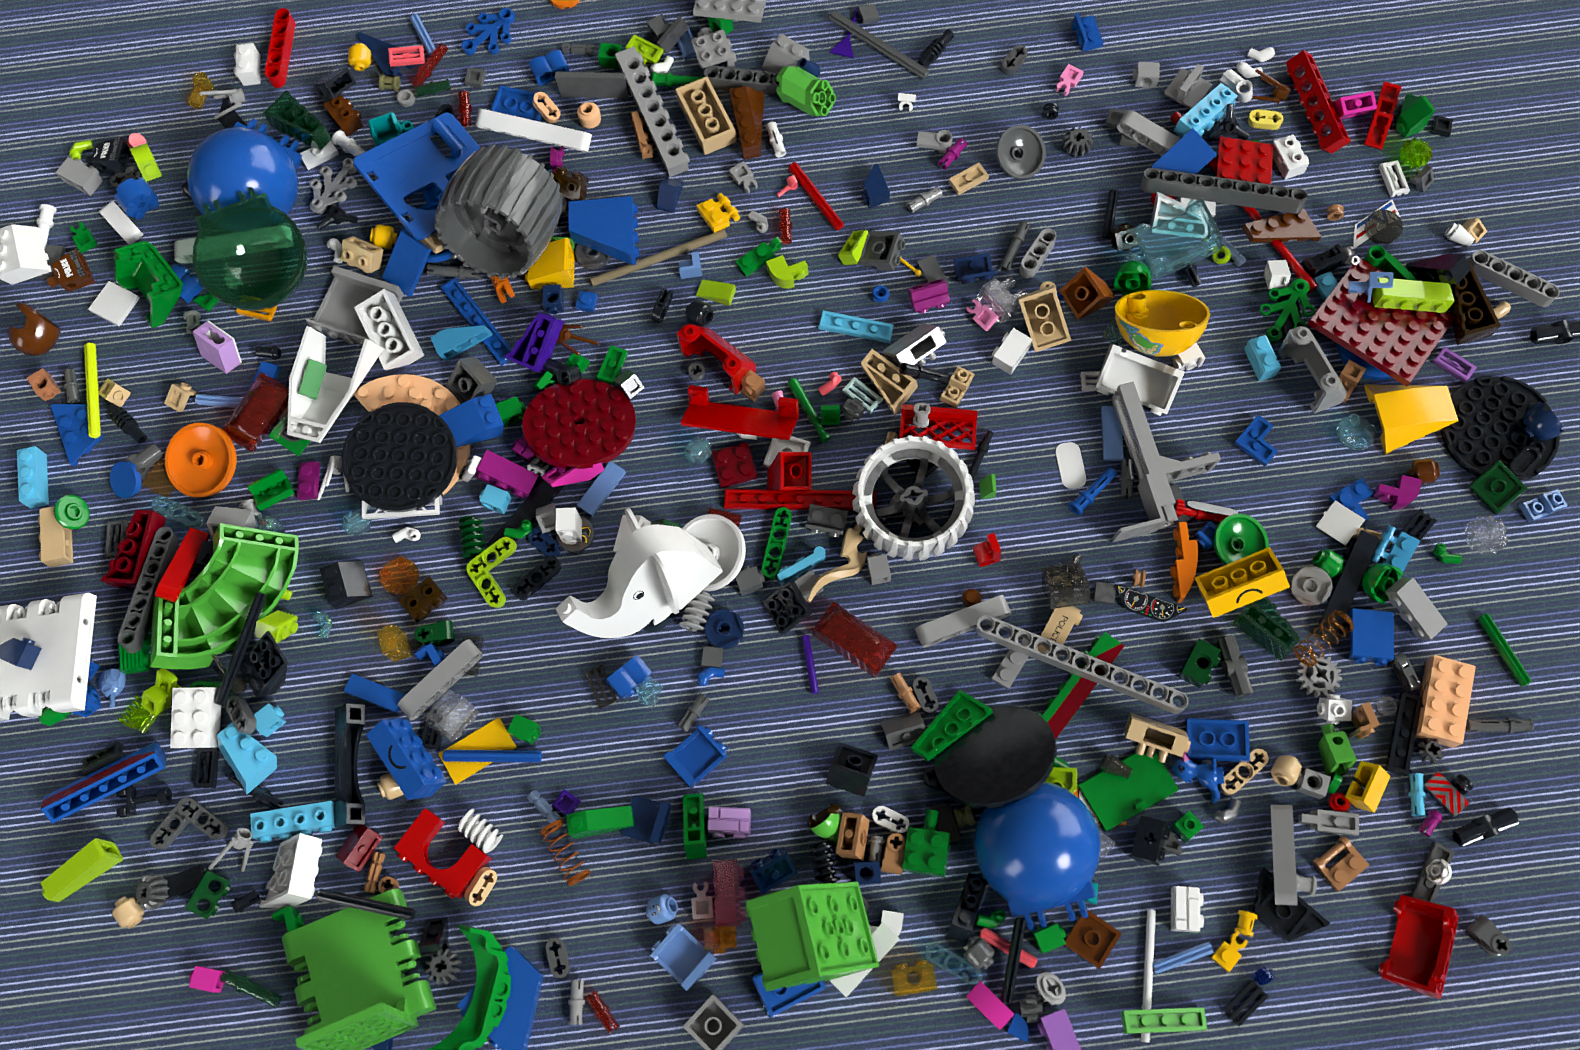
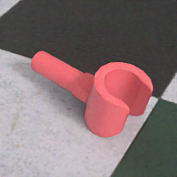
M795 176L787 178L788 185L777 193L778 197H781L790 189L795 190L798 188Z

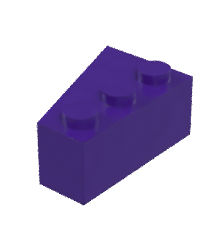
M538 313L525 330V334L520 340H517L515 347L510 353H507L505 358L533 371L544 372L543 364L552 356L564 321L550 314Z

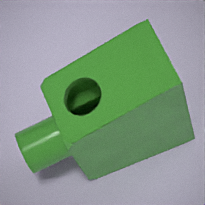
M1326 724L1321 727L1323 737L1318 743L1325 773L1327 776H1332L1334 773L1345 774L1356 762V756L1344 731L1336 732L1333 724Z

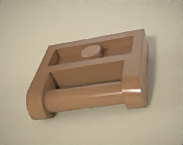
M1344 835L1320 858L1316 857L1312 861L1314 867L1336 892L1343 889L1370 866ZM1345 849L1348 854L1328 870L1325 864Z

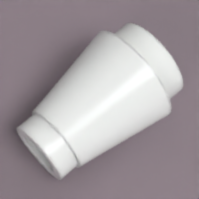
M1452 223L1444 234L1448 240L1467 248L1475 240L1460 224Z

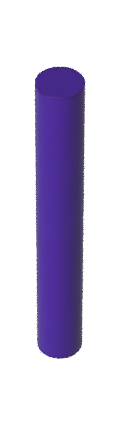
M809 635L802 636L811 694H817L819 689Z

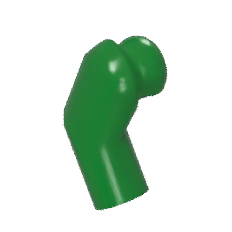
M523 520L521 526L517 529L506 527L504 536L522 539L532 531L531 522Z
M999 909L988 916L977 914L975 924L994 929L1005 921L1006 912Z

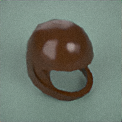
M17 303L16 306L26 316V323L22 329L9 326L8 336L10 343L16 350L25 355L38 356L46 354L56 344L61 329L25 303Z

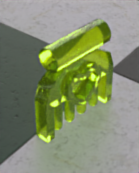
M136 695L134 698L142 703V698ZM133 700L132 703L139 708L129 705L132 712L128 709L125 712L131 715V718L122 714V717L128 720L129 723L120 717L118 721L131 729H138L146 733L159 715L154 716L142 707L140 703Z

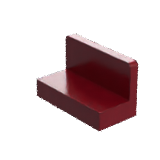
M365 825L355 827L336 854V858L343 864L360 872L383 837Z

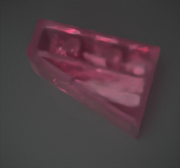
M737 859L712 860V867H714L713 887H715L716 927H743L742 922H746V910L742 909L741 901L745 900V888H741V879H744V866L740 867Z

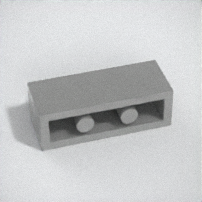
M1401 577L1385 592L1389 597V602L1397 608L1401 618L1412 628V633L1417 638L1432 639L1447 625V622L1413 577Z

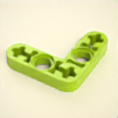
M503 537L473 558L466 566L467 573L487 604L494 608L503 607L506 597L490 573V570L516 551L517 544L509 537ZM505 542L511 543L508 550L503 549L505 548ZM494 552L496 559L493 562H488V554ZM474 565L479 566L478 572L473 571L475 569ZM485 579L490 580V586L487 589L482 588V582ZM490 592H493V594L496 596H500L498 598V603L492 602L494 601V597L492 594H490Z

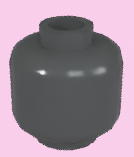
M974 937L963 948L965 951L963 957L975 970L982 967L986 970L994 962L992 959L995 953L994 949L983 938L976 939Z

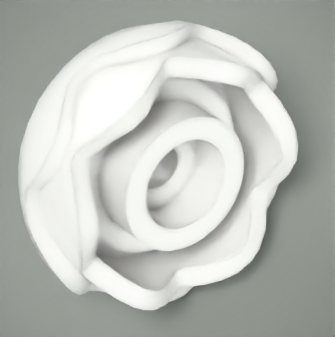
M1434 859L1426 868L1427 879L1435 885H1442L1448 882L1452 876L1451 867L1444 859Z

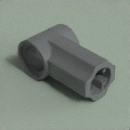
M151 443L139 454L130 455L124 461L134 463L137 467V472H140L142 478L149 472V467L161 459L164 453L156 444Z

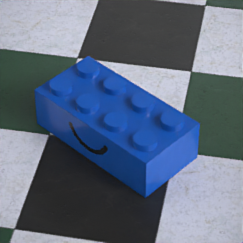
M405 718L381 720L366 734L407 800L431 797L447 782L443 777V772L434 763L432 755L426 751L422 745V740L415 734L411 723Z

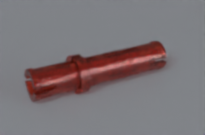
M439 43L425 64L418 68V73L411 80L415 87L417 85V88H421L425 80L430 78L431 72L448 51L445 44Z

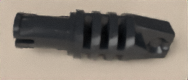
M946 29L939 38L934 39L923 51L918 63L927 68L935 62L946 50V45L954 38V33L950 29Z
M113 403L107 407L112 414L110 419L125 434H130L139 444L146 441L147 436L138 427V422L124 408L120 410Z

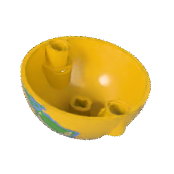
M1168 290L1134 292L1120 298L1115 305V320L1124 340L1137 351L1156 357L1177 355L1192 347L1202 336L1210 317L1209 308L1199 299L1184 293Z

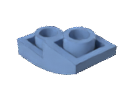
M1558 489L1519 505L1529 523L1568 506Z

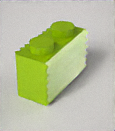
M277 610L256 622L254 636L261 639L266 631H270L276 643H279V641L281 642V640L296 633L298 617L297 615L294 616L293 614L290 615V613L287 614Z

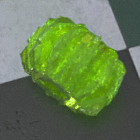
M1414 137L1411 141L1407 140L1400 149L1401 155L1399 160H1404L1403 165L1408 164L1410 169L1415 166L1418 170L1421 166L1427 165L1432 158L1433 153L1431 151L1433 147L1428 146V142H1422V138L1417 140Z

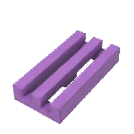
M1445 346L1432 362L1463 383L1468 381L1477 368Z

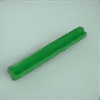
M1488 613L1480 616L1478 621L1519 685L1524 687L1532 682L1531 678Z

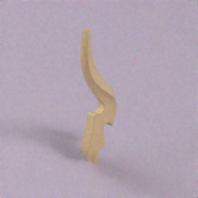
M856 524L854 529L850 527L846 529L840 557L847 558L848 564L822 574L810 590L807 598L809 603L826 584L853 576L861 571L867 552L860 553L857 550L858 544L864 539L860 535L863 527Z

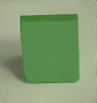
M990 474L979 481L981 499L994 498L996 496L997 489L994 474Z

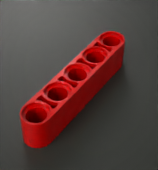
M280 8L275 13L265 67V75L274 88H281L286 83L296 26L291 13L286 8Z
M190 527L156 589V597L174 603L177 601L196 566L202 541L208 542L210 533Z

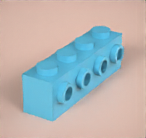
M1219 84L1179 119L1173 131L1182 138L1189 130L1194 128L1202 136L1205 130L1209 131L1213 127L1215 121L1219 122L1223 118L1227 103H1234L1238 95L1224 84Z
M333 801L251 813L252 838L259 840V843L271 842L272 838L277 837L280 840L290 839L292 835L299 833L309 836L314 831L329 833L335 828V802Z

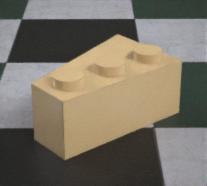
M873 349L861 362L863 371L893 414L896 415L902 408V404H905L917 389V381L911 376L900 374L897 366Z

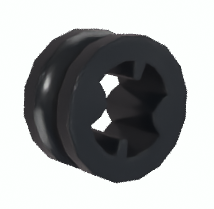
M1055 103L1045 104L1043 106V117L1046 119L1057 118L1059 106Z
M1459 774L1457 779L1451 780L1453 787L1463 795H1466L1468 790L1474 788L1472 782L1463 774Z

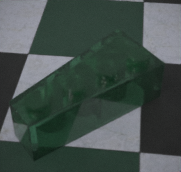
M287 90L263 112L272 128L321 151L332 140L324 124L312 113L308 112L307 108L302 106Z

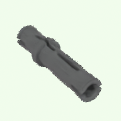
M1020 221L1016 232L1012 234L1011 242L998 266L999 269L1002 268L1001 271L1006 273L1010 271L1011 265L1020 246L1024 244L1025 236L1030 228V224L1027 225V222Z
M427 265V269H431L427 271L429 276L459 277L463 280L466 278L480 280L482 278V274H475V269L464 267L463 265L460 267Z
M1507 717L1502 720L1467 719L1466 722L1468 733L1507 732L1508 734H1513L1519 731L1532 732L1534 729L1532 719H1513L1512 717Z

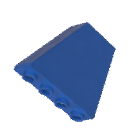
M632 196L570 201L569 233L571 239L575 243L631 265H636V257H639V248L636 246V243H639L638 232H635V228H638V218L635 217V214H638L637 203L633 202Z
M509 946L505 953L508 958V972L511 975L510 996L507 999V1007L501 1022L489 1034L491 1038L489 1042L497 1050L500 1048L502 1050H527L544 974L514 946ZM475 985L457 1005L461 1009L459 1013L463 1017L472 1001Z

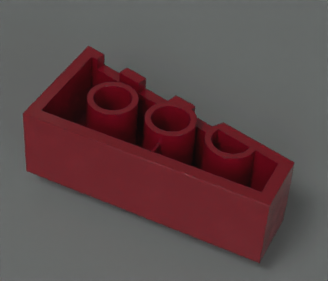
M136 510L125 531L127 535L117 547L119 551L115 559H111L108 565L110 569L107 575H103L101 582L114 588L135 589L155 533L159 528L164 527L166 518L152 510Z

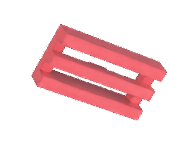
M423 45L388 48L389 64L391 67L425 64Z

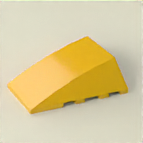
M1364 385L1369 403L1374 402L1383 430L1380 439L1385 455L1399 447L1408 445V443L1414 440H1419L1432 432L1458 422L1447 386Z

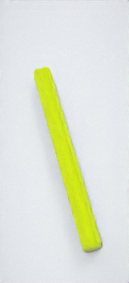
M88 342L84 345L88 431L90 438L97 439L101 436L96 345Z

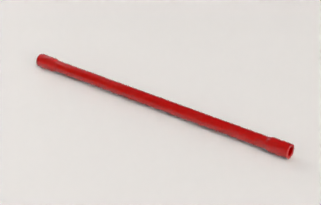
M1177 111L1170 116V119L1176 126L1179 119L1183 116ZM1213 158L1207 164L1215 173L1216 159ZM1241 206L1252 221L1263 219L1255 208ZM1281 240L1270 242L1280 256L1287 261L1288 266L1296 276L1308 282V292L1311 293L1317 289V283L1302 268Z

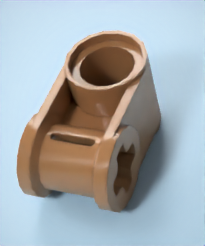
M899 833L891 834L886 841L881 872L902 874L905 839ZM894 838H898V842L901 843L897 849L893 848V844H890V841H893Z

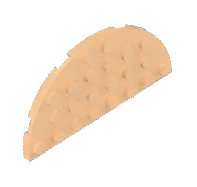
M399 374L381 377L362 385L354 393L356 399L368 412H372L382 405L408 402L427 407L437 415H440L460 405L457 398L444 386L431 379L417 375ZM471 444L457 447L458 459L456 470L450 484L442 493L443 496L455 485L464 466L466 467L470 456Z

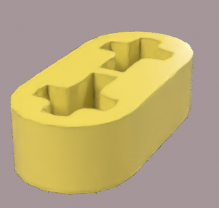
M1253 110L1247 122L1252 128L1276 130L1279 129L1283 122V115L1277 111Z

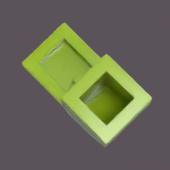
M147 143L130 148L146 182L162 176Z
M783 255L766 261L767 271L771 280L781 288H794V280H801L808 275L806 261L789 267Z
M164 668L159 669L155 685L142 694L141 706L154 716L168 709L172 705L173 688H182L177 684L178 678Z

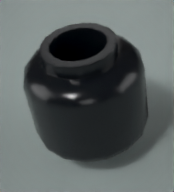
M701 300L691 302L686 308L687 319L698 326H705L713 319L712 307Z

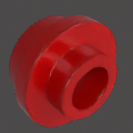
M1336 792L1329 797L1328 803L1333 811L1346 812L1350 808V801L1345 797V794ZM1337 799H1340L1343 805H1339Z

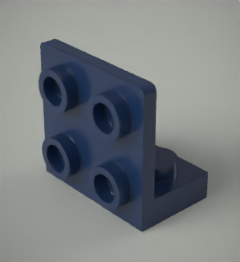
M634 795L630 804L632 806L634 827L622 829L621 834L660 846L672 809L671 804L665 801L660 803Z

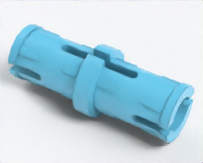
M1411 773L1409 774L1410 792L1408 793V797L1411 798V816L1420 817L1421 815L1424 817L1426 816L1424 804L1426 793L1423 787V774L1415 773L1414 775Z

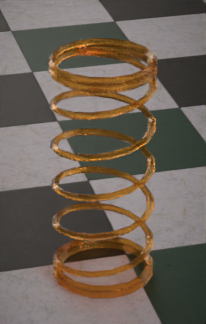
M1333 611L1329 615L1328 620L1322 621L1321 627H1316L1314 633L1307 635V640L1300 641V644L1294 647L1296 657L1303 664L1313 667L1317 664L1314 654L1318 657H1324L1323 650L1314 642L1309 641V636L1314 635L1317 643L1323 649L1328 651L1332 649L1330 643L1324 637L1315 634L1318 628H1321L1324 636L1334 644L1339 643L1338 637L1335 634L1340 637H1346L1345 632H1351L1354 629L1352 620L1344 612ZM1334 615L1344 618L1351 625V629L1341 626ZM1328 622L1333 632L1322 627L1323 623ZM1330 622L1334 623L1338 628H1340L1344 632V636L1338 634L1333 629ZM1323 629L1333 634L1337 642L1330 640ZM1316 636L1326 641L1330 649L1325 648ZM1303 642H1307V644H1308L1309 648L1311 649V651H1310L1307 647H1305V646H1303V645H1301V644H1302ZM1309 643L1319 648L1323 655H1318ZM1297 648H1300L1301 654H1302V655L1304 656V658H1305L1307 661H1309L1310 663L1306 662V661L1299 655V653L1297 652ZM1302 649L1311 656L1313 662L1304 655Z

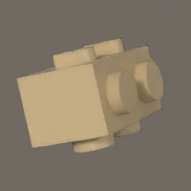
M352 236L343 240L340 260L346 262L349 266H356L362 269L363 272L372 273L381 268L384 249Z

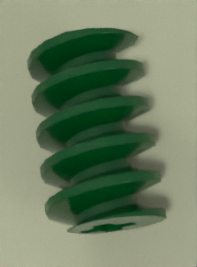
M464 516L458 520L460 523L459 529L461 530L462 557L471 559L486 550L485 548H480L486 544L485 541L480 540L485 535L479 533L484 531V527L478 526L483 524V520L477 519L474 516Z

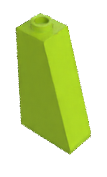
M98 838L92 840L40 883L43 888V896L49 901L60 902L123 861L124 859L116 844Z

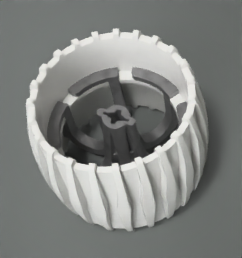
M908 435L900 439L894 438L889 443L880 445L873 455L870 454L865 459V466L859 469L856 476L859 481L853 486V494L856 498L852 501L853 510L859 513L855 517L858 526L865 528L862 533L867 540L872 539L875 542L873 544L875 548L885 550L888 556L893 558L898 556L902 557L905 561L919 558V561L928 559L931 555L936 557L945 551L944 548L950 549L957 543L958 538L963 536L968 528L967 524L971 521L973 515V506L975 504L974 484L971 475L968 474L966 464L963 460H959L957 453L953 449H949L943 442L939 440L937 442L929 439L927 436L913 437ZM906 459H919L920 466L915 484L906 490L900 487L887 471V467L893 463ZM929 462L938 466L948 476L952 483V488L949 491L927 496L928 491L922 490ZM880 476L883 482L899 497V502L889 507L874 509L872 493L874 485ZM910 496H916V501H913ZM955 498L953 512L947 523L941 527L930 517L925 506ZM905 511L900 536L891 533L878 519ZM914 514H917L934 534L921 538H908Z

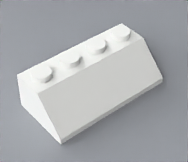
M383 289L354 307L370 341L383 348L378 358L384 370L409 365L424 356L394 293Z

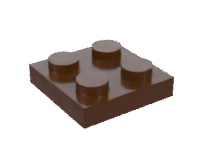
M1087 910L1088 917L1083 918L1080 915L1065 939L1066 944L1064 946L1099 970L1122 933Z

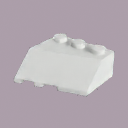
M12 224L0 228L1 280L13 285L52 272L51 267L47 264L49 257L44 251L46 243L41 228Z
M299 833L280 844L272 867L275 873L270 881L267 882L265 889H269L266 900H261L259 907H295L311 899L315 892L314 880L319 870L317 865L322 853V839Z

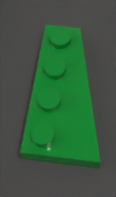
M959 690L911 747L912 752L926 761L931 760L993 713L992 708Z

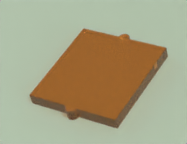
M161 458L142 485L152 490V493H157L168 499L175 487L168 478L165 460Z

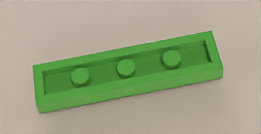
M1204 1007L1121 1011L1124 1034L1208 1030Z

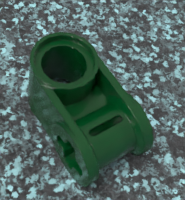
M444 620L419 626L415 630V638L422 646L430 643L434 646L452 643L455 641L452 621Z

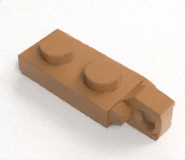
M638 111L632 112V125L642 159L652 158V146L647 144L649 142L648 134L643 131V128H645L643 117L640 118Z

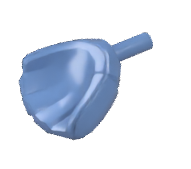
M114 668L104 671L97 682L101 692L110 698V707H115V697L123 690L126 683V674Z

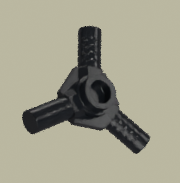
M1227 103L1226 117L1223 118L1218 126L1219 129L1207 135L1210 142L1220 135L1233 136L1235 134L1244 140L1248 139L1250 134L1240 129L1236 118L1233 117L1234 103Z
M339 202L331 204L332 208L329 210L326 218L317 223L316 226L319 230H322L329 224L338 225L343 221L357 223L358 217L346 214L345 211L339 208Z

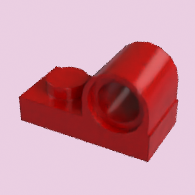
M995 533L987 535V541L979 543L972 548L979 567L1000 562L1001 548Z

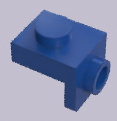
M1211 521L1193 537L1194 540H1197L1198 547L1206 551L1214 545V533L1217 528Z
M432 643L421 646L415 653V656L421 661L430 657L435 667L446 658L441 649L438 651L437 647Z

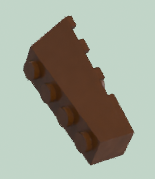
M748 86L729 89L743 158L746 160L761 157L765 94Z

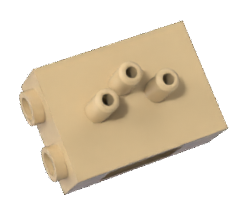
M1131 712L1129 713L1124 734L1127 739L1138 742L1136 754L1143 755L1146 745H1148L1146 756L1153 758L1156 749H1160L1157 760L1165 763L1168 753L1183 757L1184 752H1188L1191 741H1189L1185 730Z

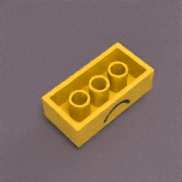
M1270 547L1195 577L1201 596L1213 618L1290 587L1284 569Z

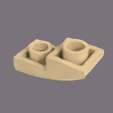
M958 366L942 393L940 401L957 408L975 374Z

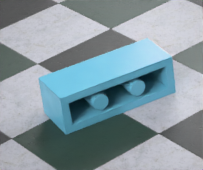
M36 446L17 450L19 502L30 509L49 505L47 454Z

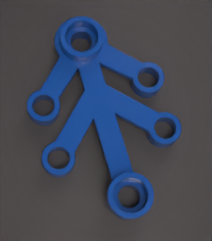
M503 8L499 14H479L480 24L469 23L466 25V31L469 35H474L477 31L484 32L474 40H464L461 47L465 54L473 55L476 47L490 36L488 50L492 55L499 52L497 45L498 29L503 25V33L500 35L502 43L509 44L512 40L509 34L510 24L515 21V13L509 8ZM489 21H496L493 24H488Z

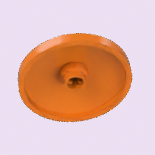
M207 423L189 424L181 428L168 444L165 454V468L168 478L173 486L185 495L199 498L213 496L221 492L231 481L236 469V450L231 438L221 428Z

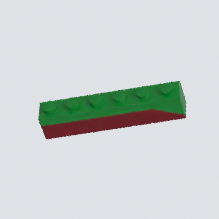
M1104 632L1102 636H1096L1091 643L1094 647L1090 652L1086 650L1084 654L1112 664L1125 645ZM1084 662L1080 664L1079 668L1085 667ZM1101 668L1094 669L1097 675H1104V671ZM1069 673L1068 675L1071 678L1067 683L1063 681L1058 687L1057 691L1060 693L1057 697L1054 698L1052 696L1045 705L1048 708L1044 714L1040 712L1038 715L1048 723L1055 740L1097 683Z

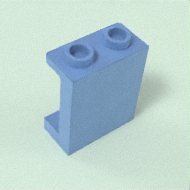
M678 923L676 926L673 924L665 933L667 937L662 942L659 940L652 947L651 951L653 953L650 956L670 973L686 991H690L717 958L681 924Z

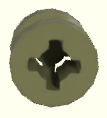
M965 806L964 809L960 810L958 808L953 809L958 829H962L965 825H975L970 806Z

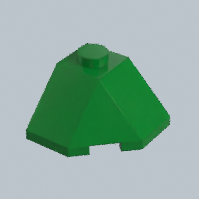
M1408 93L1400 104L1395 126L1404 139L1423 131L1435 112V108L1426 96H1414L1413 93Z

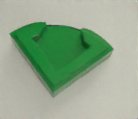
M215 294L200 295L193 301L209 312L218 303L220 298Z

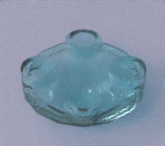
M1350 414L1339 422L1337 436L1340 442L1347 448L1361 451L1373 444L1376 427L1366 419L1359 417L1357 414Z

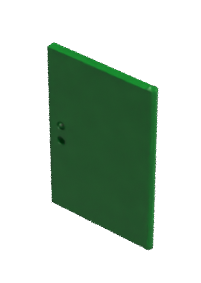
M1146 746L1143 755H1138L1135 752L1077 785L1105 832L1179 791L1164 764L1157 760V753L1155 752L1153 758L1146 756L1149 746Z

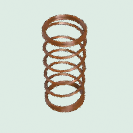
M559 819L542 828L540 835L544 836V842H552L549 846V851H558L553 860L563 861L559 866V870H569L565 874L564 880L567 881V886H572L588 877L591 872L587 869L577 873L570 879H566V876L572 870L585 863V861L575 866L561 869V866L567 860L579 854L580 851L562 859H555L562 850L575 843L573 841L562 848L550 849L556 841L568 835V832L558 838L545 840L548 834L564 825L563 820Z

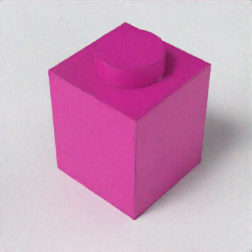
M195 966L189 977V987L221 993L227 972Z

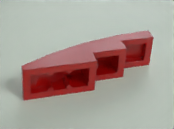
M1383 82L1376 102L1377 109L1373 111L1364 142L1365 146L1382 150L1402 86Z

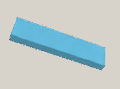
M823 310L818 328L820 330L890 343L894 324Z

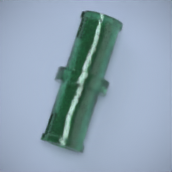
M448 79L434 83L431 81L429 82L430 84L415 87L418 98L430 94L434 96L437 95L436 93L451 90Z

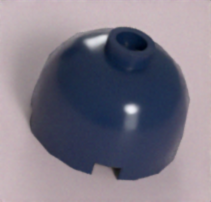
M1542 402L1535 403L1525 412L1523 418L1525 428L1523 430L1530 438L1534 436L1536 439L1544 441L1557 437L1564 430H1561L1563 426L1551 410L1545 411L1543 409L1546 405Z

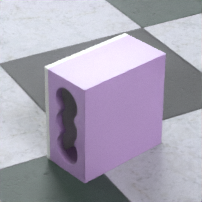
M209 320L193 331L201 356L227 374L242 363L234 338Z

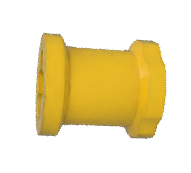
M1238 910L1240 916L1234 932L1253 937L1254 920L1258 916L1251 912Z

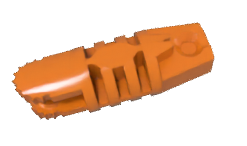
M492 276L491 281L501 303L507 302L504 292H507L509 297L515 296L508 277L499 279V276Z

